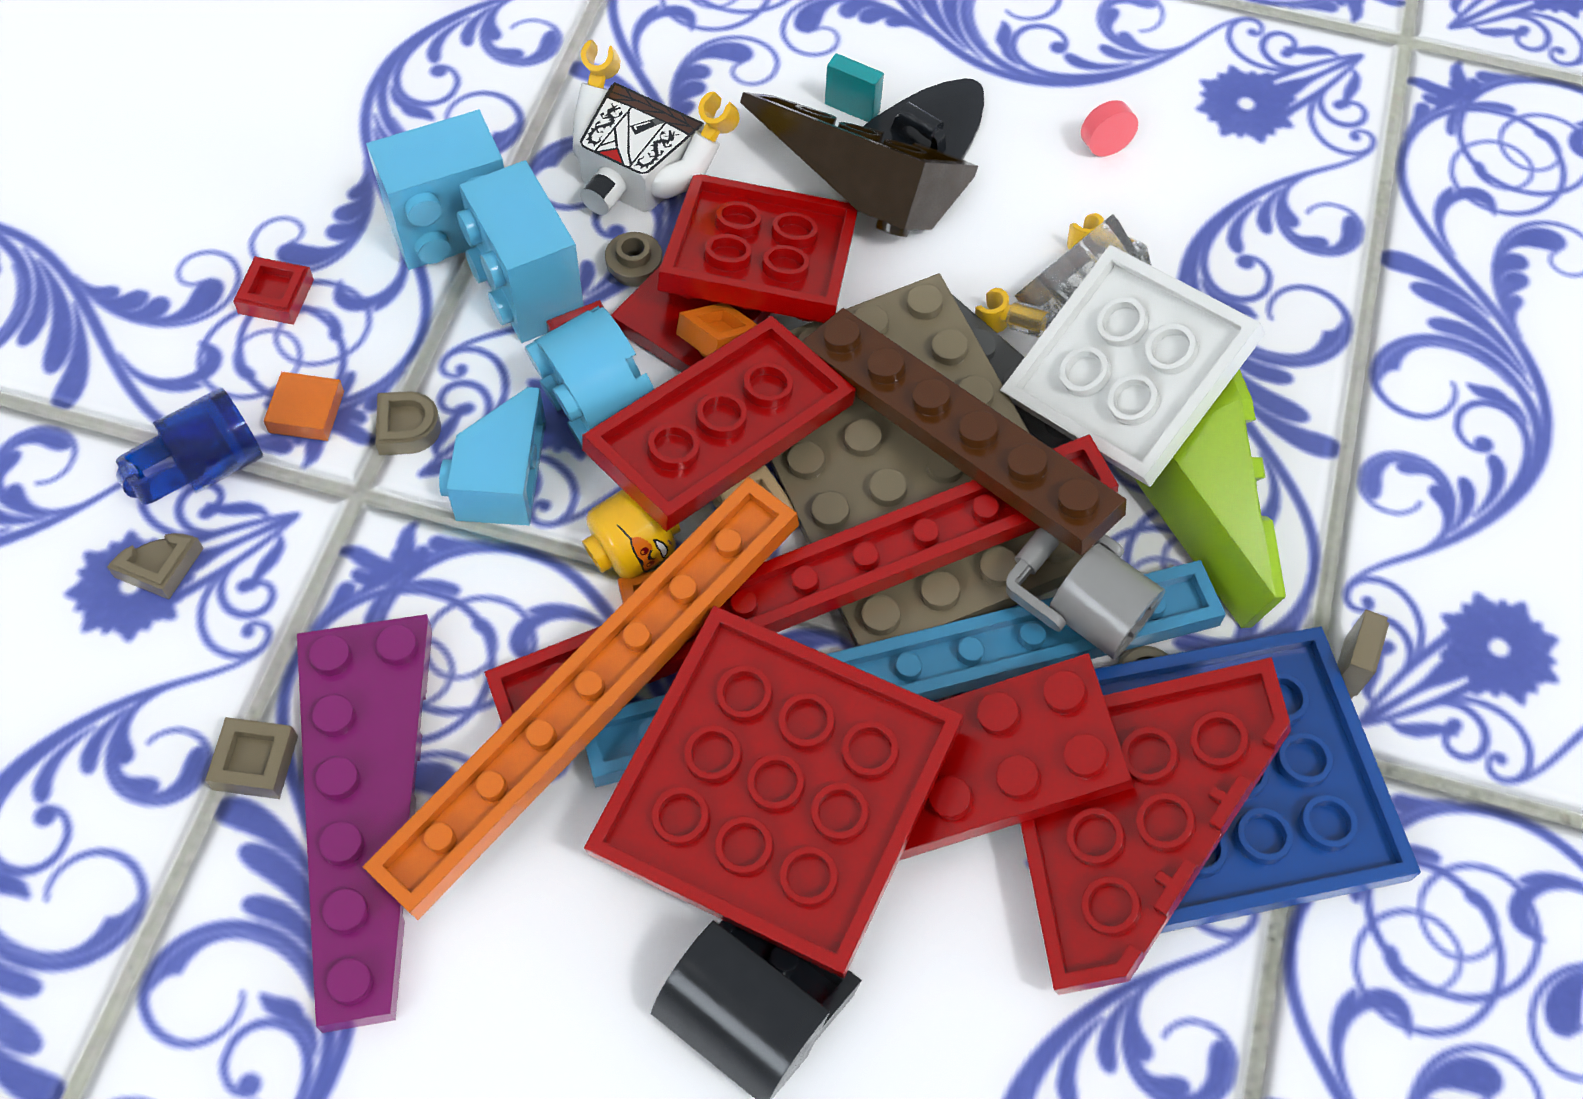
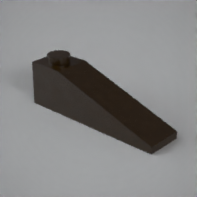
M743 92L740 103L857 211L876 218L877 223L875 227L892 235L908 237L910 230H932L973 180L978 169V165L918 143L910 145L891 139H885L884 143H881L884 135L882 131L847 122H839L837 127L835 126L836 116L774 95Z

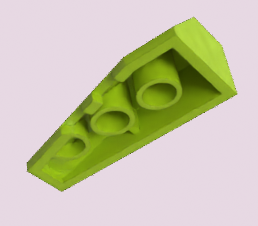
M1239 369L1152 486L1149 487L1136 478L1134 480L1193 562L1202 561L1215 592L1240 627L1252 628L1286 597L1274 523L1269 517L1261 515L1257 481L1266 478L1262 457L1251 456L1246 423L1255 421L1256 418L1252 397Z

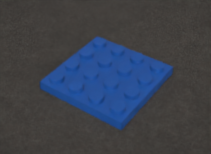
M1322 626L1095 669L1103 695L1272 657L1290 719L1291 731L1161 933L1409 882L1421 873Z

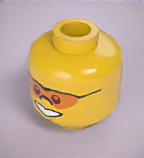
M622 489L588 511L586 521L591 535L582 540V544L601 573L613 568L620 577L631 579L652 569L666 560L675 551L676 541L674 535L679 533L681 528L677 524L666 532Z

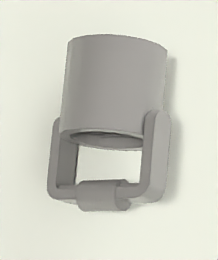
M1039 528L1014 558L1017 564L1010 571L1006 579L1007 595L1053 630L1060 632L1067 625L1113 660L1116 659L1130 645L1161 602L1165 589L1120 557L1124 554L1123 547L1105 534L1071 570L1057 590L1050 606H1048L1021 586L1030 574L1037 572L1059 545L1057 538L1043 528Z

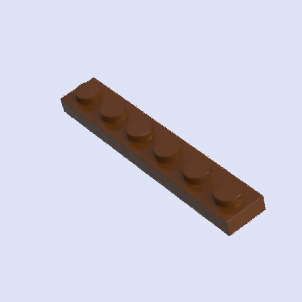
M842 308L802 341L856 388V397L1079 555H1084L1126 515V498L846 309Z

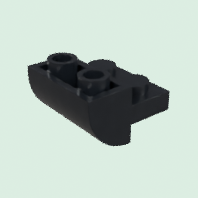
M713 920L697 937L675 966L658 994L650 1014L755 1099H773L808 1057L816 1040L855 995L862 980L849 970L845 978L839 977L724 920L719 924Z

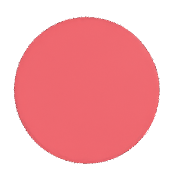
M1120 100L1108 101L1097 106L1086 117L1081 128V138L1096 156H1109L1119 152L1131 142L1138 130V119L1125 102Z

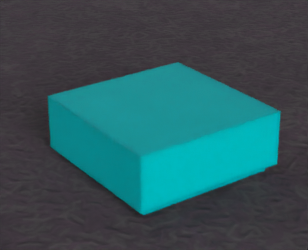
M835 53L827 64L824 104L869 122L880 113L884 73Z

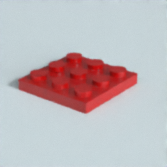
M693 175L659 269L657 291L677 294L687 299H703L734 305L744 310H760L791 316L806 322L816 321L825 323L836 314L858 211L849 202L709 175Z

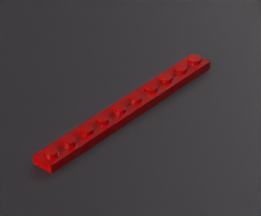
M1090 434L1053 448V450L1115 492H1118L1119 484ZM971 480L763 562L720 608L777 633L1041 527L978 482ZM599 627L484 672L502 725ZM701 628L647 684L679 671Z

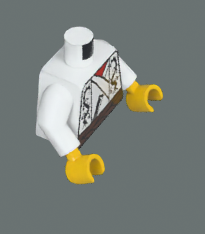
M589 40L581 50L582 63L590 71L588 83H581L573 118V153L579 159L581 179L586 184L580 193L581 200L585 206L599 215H606L618 200L642 212L651 211L664 199L687 192L693 175L706 174L720 146V143L717 141L719 134L729 133L738 126L740 120L739 112L729 102L723 113L719 117L714 118L716 111L721 106L722 98L716 92H709L702 97L698 106L700 118L706 123L704 126L703 122L616 82L608 90L604 88L605 80L612 78L618 73L621 60L616 50L610 45L606 61L601 65H594L598 53V45L593 40Z

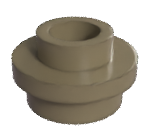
M642 232L620 234L610 241L605 250V262L608 271L618 282L630 287L640 286L663 261L662 249L658 241Z

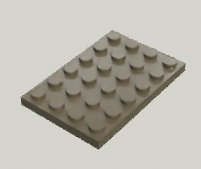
M940 273L846 309L1029 433L1010 397L1000 391L1003 387L1000 379ZM813 321L790 330V332L803 341L824 323ZM856 396L852 406L769 462L781 488L790 499L795 512H797L799 527L807 544L973 480ZM1038 529L838 608L855 646L1018 605L1006 593V579L1010 571L1017 564L1014 559L1015 556ZM1058 540L1059 545L1037 572L1030 574L1021 586L1035 597L1057 589L1084 555H1079Z

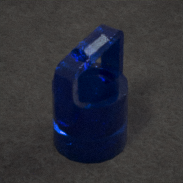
M219 387L152 422L158 436L120 455L116 459V464L119 467L116 472V478L128 496L138 498L141 504L146 505L163 498L187 484L191 486L195 493H198L264 456L236 405L222 387ZM170 456L175 461L147 477L143 473L144 470Z

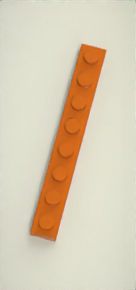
M747 477L362 867L411 915L419 920L704 625L713 606L720 608L799 526L797 512L750 477Z

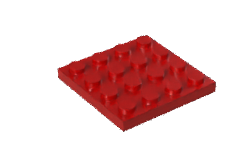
M713 606L586 842L584 849L588 855L839 977L845 978L960 731L964 715L724 609Z

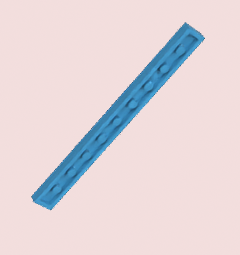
M1201 560L1144 574L1164 588L1165 594L1150 619L1125 650L1221 625L1226 613ZM1054 597L1043 599L1041 601L1044 602L1046 605L1050 606V603ZM1016 606L826 655L932 701L979 689L1089 653L1091 659L1106 656L1107 654L1067 625L1060 632H1057L1022 606ZM665 695L626 704L585 747L595 788L620 781Z

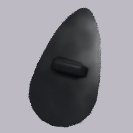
M970 78L946 81L925 88L903 99L871 119L863 127H870L884 132L881 143H884L885 139L896 140L910 145L918 143L963 160L980 127L984 108L983 87L978 81Z

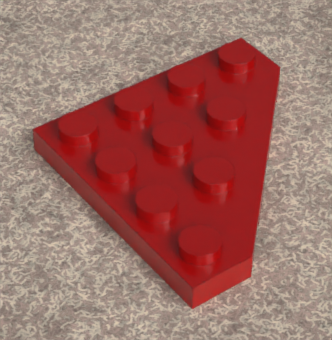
M1272 657L1104 695L1135 788L1020 823L1054 991L1058 995L1129 982L1289 735L1291 731L1290 719Z

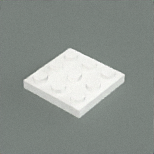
M1110 244L1000 391L1010 397L1013 404L1072 440L1090 434L1106 461L1151 487L1264 337L1265 331L1257 320Z

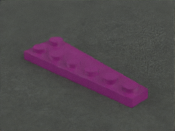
M427 614L297 633L316 1027L322 1033L396 1020L405 926L403 906L362 866L415 814L416 797L414 791L417 761H420L422 734L420 732L423 700H426L432 628Z

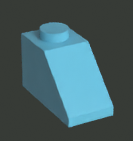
M525 388L456 435L452 459H443L439 476L441 496L449 497L456 521L530 526L546 425L540 388Z

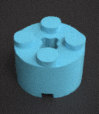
M597 306L590 311L587 310L524 347L533 366L542 378L539 382L557 412L563 409L570 420L567 422L568 427L581 449L582 434L654 390L647 373L640 374L633 359L636 353L628 339L604 307L600 308Z

